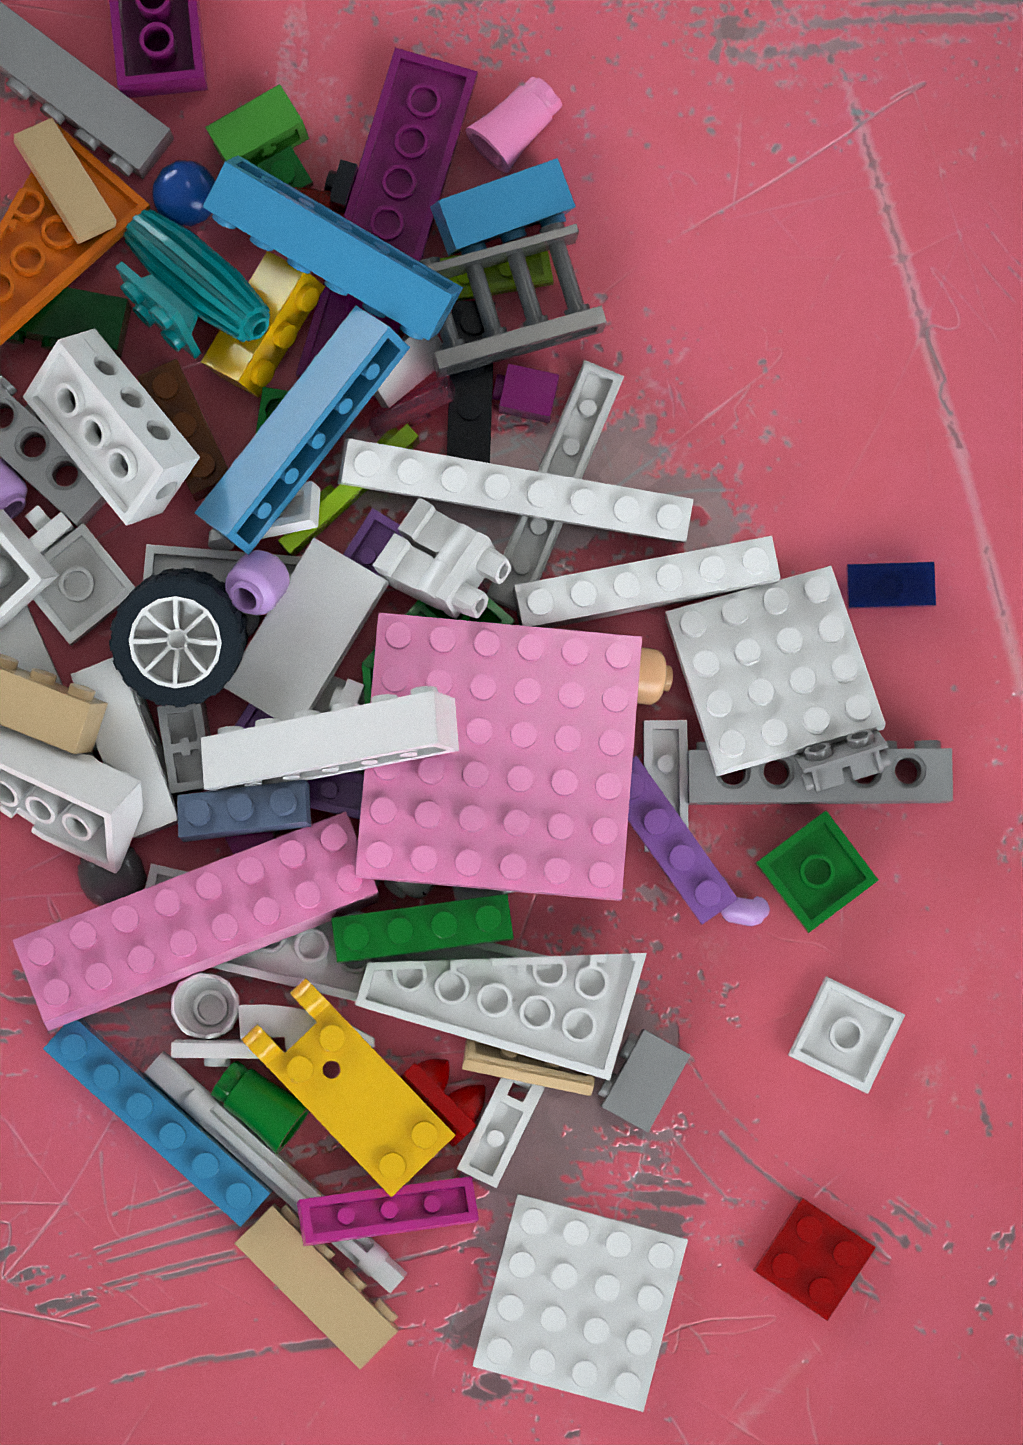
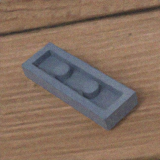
M306 780L177 795L178 837L183 842L311 827L310 785Z

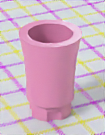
M531 77L523 86H518L487 115L467 127L466 134L476 150L491 165L502 172L508 173L521 153L538 133L552 121V116L562 107L561 100L545 81L539 77Z

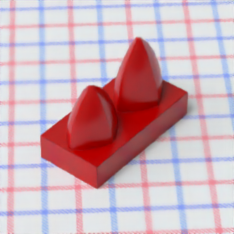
M436 1058L425 1060L418 1064L414 1062L400 1077L456 1135L448 1142L452 1147H455L477 1126L475 1122L484 1106L486 1087L484 1085L465 1086L447 1096L443 1091L449 1080V1060Z

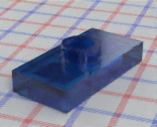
M934 562L847 564L848 609L936 606Z

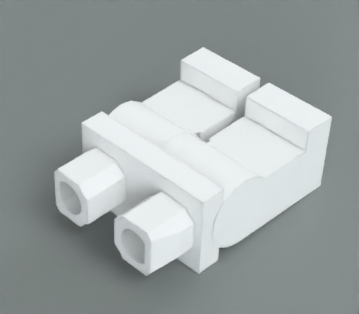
M420 497L398 527L402 537L394 533L373 563L379 576L387 580L389 586L436 609L443 610L445 614L454 619H457L460 613L479 618L487 607L489 600L486 593L478 589L484 578L498 585L503 583L512 568L507 558L495 549L488 536L476 532L472 528L438 512L431 503Z

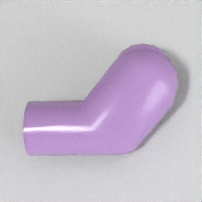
M756 896L754 899L737 897L738 900L720 912L723 918L730 923L755 926L762 923L763 919L769 915L770 909L768 902L762 897Z

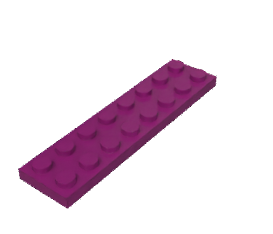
M396 47L394 49L344 218L417 261L422 260L434 222V216L430 207L441 199L477 80L478 71ZM323 282L325 288L320 294L296 371L297 377L300 378L314 357L321 351L356 305L366 311L362 307V301L349 293L347 296L335 293L326 287ZM371 314L388 325L399 336L401 324L387 316L380 318ZM374 395L371 397V399L377 400Z

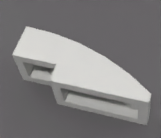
M270 1004L238 1005L240 1039L258 1024L271 1038L285 1037L286 1051L316 1023L315 1019L305 1009ZM352 1026L371 1047H376L374 1037Z

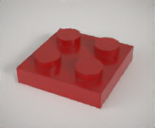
M801 1197L753 1271L828 1321L876 1247Z

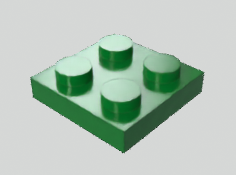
M826 810L755 863L807 933H810L879 881Z

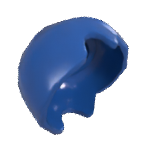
M177 160L163 167L154 181L152 191L153 201L158 213L181 226L192 227L205 221L212 214L204 209L203 205L215 183L214 176L206 167L196 161Z

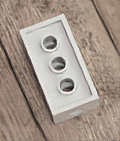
M96 329L58 339L23 395L25 401L126 526L163 513L200 458Z

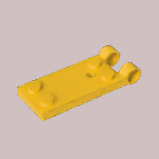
M305 978L290 994L315 1019L316 1023L297 1042L284 1052L258 1024L241 1040L392 1197L456 1135ZM328 1061H335L340 1066V1073L335 1078H328L323 1073V1066Z

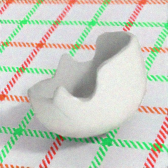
M195 973L177 985L171 997V1015L185 1034L199 1039H218L233 1028L239 1016V995L230 982L221 976L212 973Z

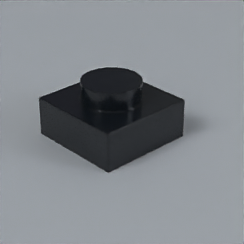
M340 160L338 170L329 171L323 195L329 196L330 210L342 214L345 213L358 171L357 164Z

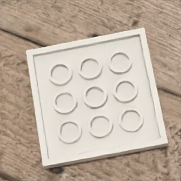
M832 566L665 612V620L716 776L802 753L807 747L818 743H837L846 740L849 734L859 730L880 731L885 728L886 723Z
M517 1194L475 1353L473 1367L644 1412L688 1239Z

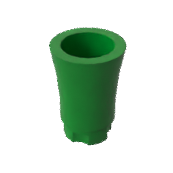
M239 1061L233 1062L226 1069L211 1092L212 1096L224 1103L223 1107L254 1131L275 1154H278L288 1144L310 1113L293 1094L274 1084L253 1068L247 1069Z

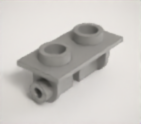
M859 730L849 734L846 740L833 744L818 743L807 747L804 753L794 756L803 771L801 778L805 790L814 789L815 792L844 784L845 780L842 772L844 767L849 766L852 779L857 780L884 772L883 767L891 765L886 748H889L888 744L878 730Z

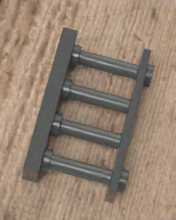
M563 222L552 223L542 227L539 230L540 234L443 261H440L439 257H430L419 261L446 278L467 273L484 328V333L481 334L482 339L465 343L464 339L459 338L452 312L449 313L440 330L443 344L439 346L440 351L434 352L433 357L437 379L604 331L607 321L602 305L590 309L589 304H584L567 250V245L576 243L579 233L577 224L565 227ZM549 250L568 308L564 311L565 316L551 320L548 319L547 315L542 314L525 259L527 256ZM506 262L509 263L526 321L523 322V328L508 332L506 327H501L484 272V268Z

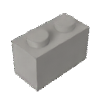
M642 1029L639 1036L633 1033L629 1035L619 1054L620 1057L626 1059L617 1075L612 1072L610 1081L605 1079L598 1095L604 1098L600 1105L601 1107L649 1132L687 1063L690 1054Z

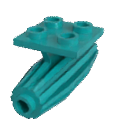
M143 210L140 214H136L133 217V220L126 226L127 230L124 232V241L150 275L141 278L122 261L116 266V269L124 282L120 286L121 290L135 304L132 310L149 328L153 324L158 326L162 330L160 332L161 336L170 347L177 352L183 348L195 359L201 354L192 336V331L198 317L241 342L256 340L265 334L269 327L270 310L236 268L193 232L154 210Z

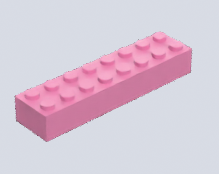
M342 812L311 824V827L298 829L12 940L47 1030H53L331 921V918L342 917L378 903L379 891L374 879L355 878L358 839L347 812Z

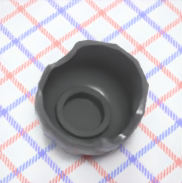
M129 846L122 866L116 874L80 858L78 878L81 888L87 898L98 906L141 891L146 885L147 875L142 860L131 846Z

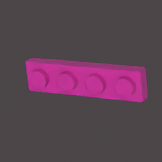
M472 1176L404 1185L392 1197L383 1188L299 1199L297 1202L303 1246L475 1223L479 1220Z

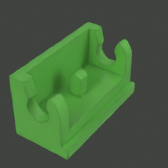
M280 84L205 127L224 162L239 155L252 164L258 165L291 145L294 148L309 139L303 120Z

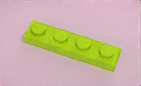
M406 424L400 430L395 426L392 427L377 443L413 450L420 444V440L415 431ZM331 484L320 492L318 527L284 534L278 540L280 546L288 555L296 556L313 538H316L369 489L342 484L334 488Z

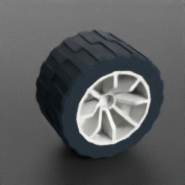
M185 567L183 569L174 570V568L163 570L157 575L149 576L136 586L118 607L117 615L112 620L110 628L112 632L109 645L114 658L113 664L123 677L124 683L135 690L137 695L143 699H149L157 705L175 706V708L186 707L194 703L197 705L206 701L208 697L215 696L220 692L239 667L244 649L248 644L246 614L233 606L232 600L225 590V583L214 578L212 574Z

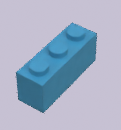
M556 158L440 199L430 208L447 254L450 256L459 252L465 255L486 249L485 243L501 238L502 244L527 236L526 228L540 224L542 228L552 223L566 222L564 215L576 206L559 160Z

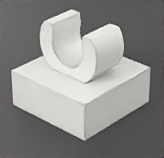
M38 505L25 515L27 520L38 531L29 540L42 555L76 529L62 512L51 520Z

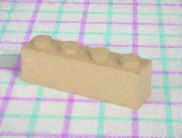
M0 654V725L72 754L91 753L108 703L94 698L96 691L75 683H70V686L66 687L56 683L57 676L55 674L37 668H32L31 672L17 667L19 663L17 659Z
M274 1203L234 1243L359 1369L398 1332L399 1327L394 1323L398 1315L381 1298L374 1303L362 1291L367 1284L355 1271L347 1267L343 1272L331 1260L336 1253L327 1243L303 1246L299 1215L287 1204L280 1209Z

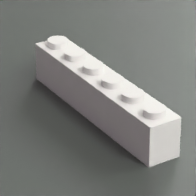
M772 536L517 584L514 585L512 593L519 625L553 628L734 593L778 582L781 577Z
M421 686L411 689V695L398 697L393 694L373 696L371 703L359 705L354 702L337 703L332 706V711L320 713L315 710L298 711L293 714L294 719L282 721L278 718L260 719L255 721V727L244 729L241 726L221 727L217 729L218 734L201 738L204 789L216 791L297 780L307 781L459 751L455 698L438 692L437 687Z

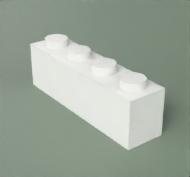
M112 657L70 675L73 683L95 690L94 698L108 703L93 750L99 751L104 764L121 772L130 773L141 781L143 812L133 838H142L178 824L177 795L181 794L170 793L163 744L146 699L138 696L135 690L124 683L123 677L113 664L114 658Z

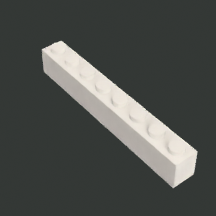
M349 438L344 441L337 483L676 543L687 541L693 499Z

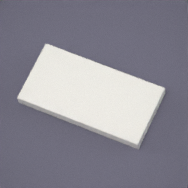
M316 538L312 539L289 577L290 583L286 593L277 605L268 612L244 651L239 667L230 681L224 686L228 691L273 718H278L282 721L294 719L293 714L295 712L314 709L389 585V582Z

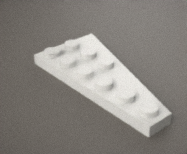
M647 953L367 963L355 1005L610 1081Z

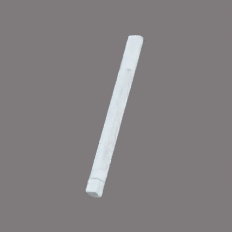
M165 1051L144 1072L146 1077L297 1213V1202L299 1199L325 1196L279 1154H275L246 1124L225 1109L218 1099L212 1096L204 1086ZM371 1237L331 1242L368 1277L371 1276L389 1293L407 1275V1272Z

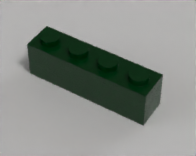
M66 287L5 342L24 344L25 339L41 341V347L51 351L58 339L96 329L118 357H122L132 307L126 298Z

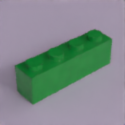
M508 894L331 918L336 959L339 964L509 941L514 938Z

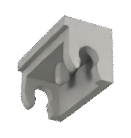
M202 702L197 705L194 703L186 707L177 708L171 705L157 707L170 793L189 794L192 791L198 790L208 791L204 789L201 738L211 736L206 703Z

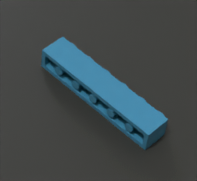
M239 155L224 162L203 205L204 209L213 213L212 218L218 224L229 229L237 227L250 235L249 240L257 247L266 251L276 250L288 258L287 263L294 269L307 274L310 272L315 273L325 279L324 284L333 292L347 296L349 293L363 302L362 307L366 311L380 318L387 316L401 324L399 328L402 332L417 340L425 338L429 341L440 332L463 287Z
M356 305L321 351L314 357L297 382L287 392L265 423L259 428L244 450L234 460L216 486L206 496L205 500L195 511V514L216 532L249 555L410 347L388 325Z
M82 1018L65 1024L43 1048L240 1227L273 1192L269 1186Z

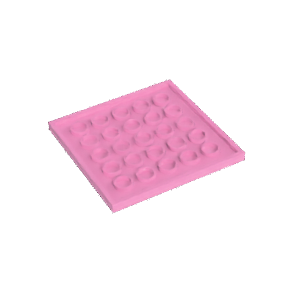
M378 613L371 698L382 694H393L402 697L411 695L410 690L416 687H437L438 692L455 698L459 751L364 769L355 878L621 901L642 637Z

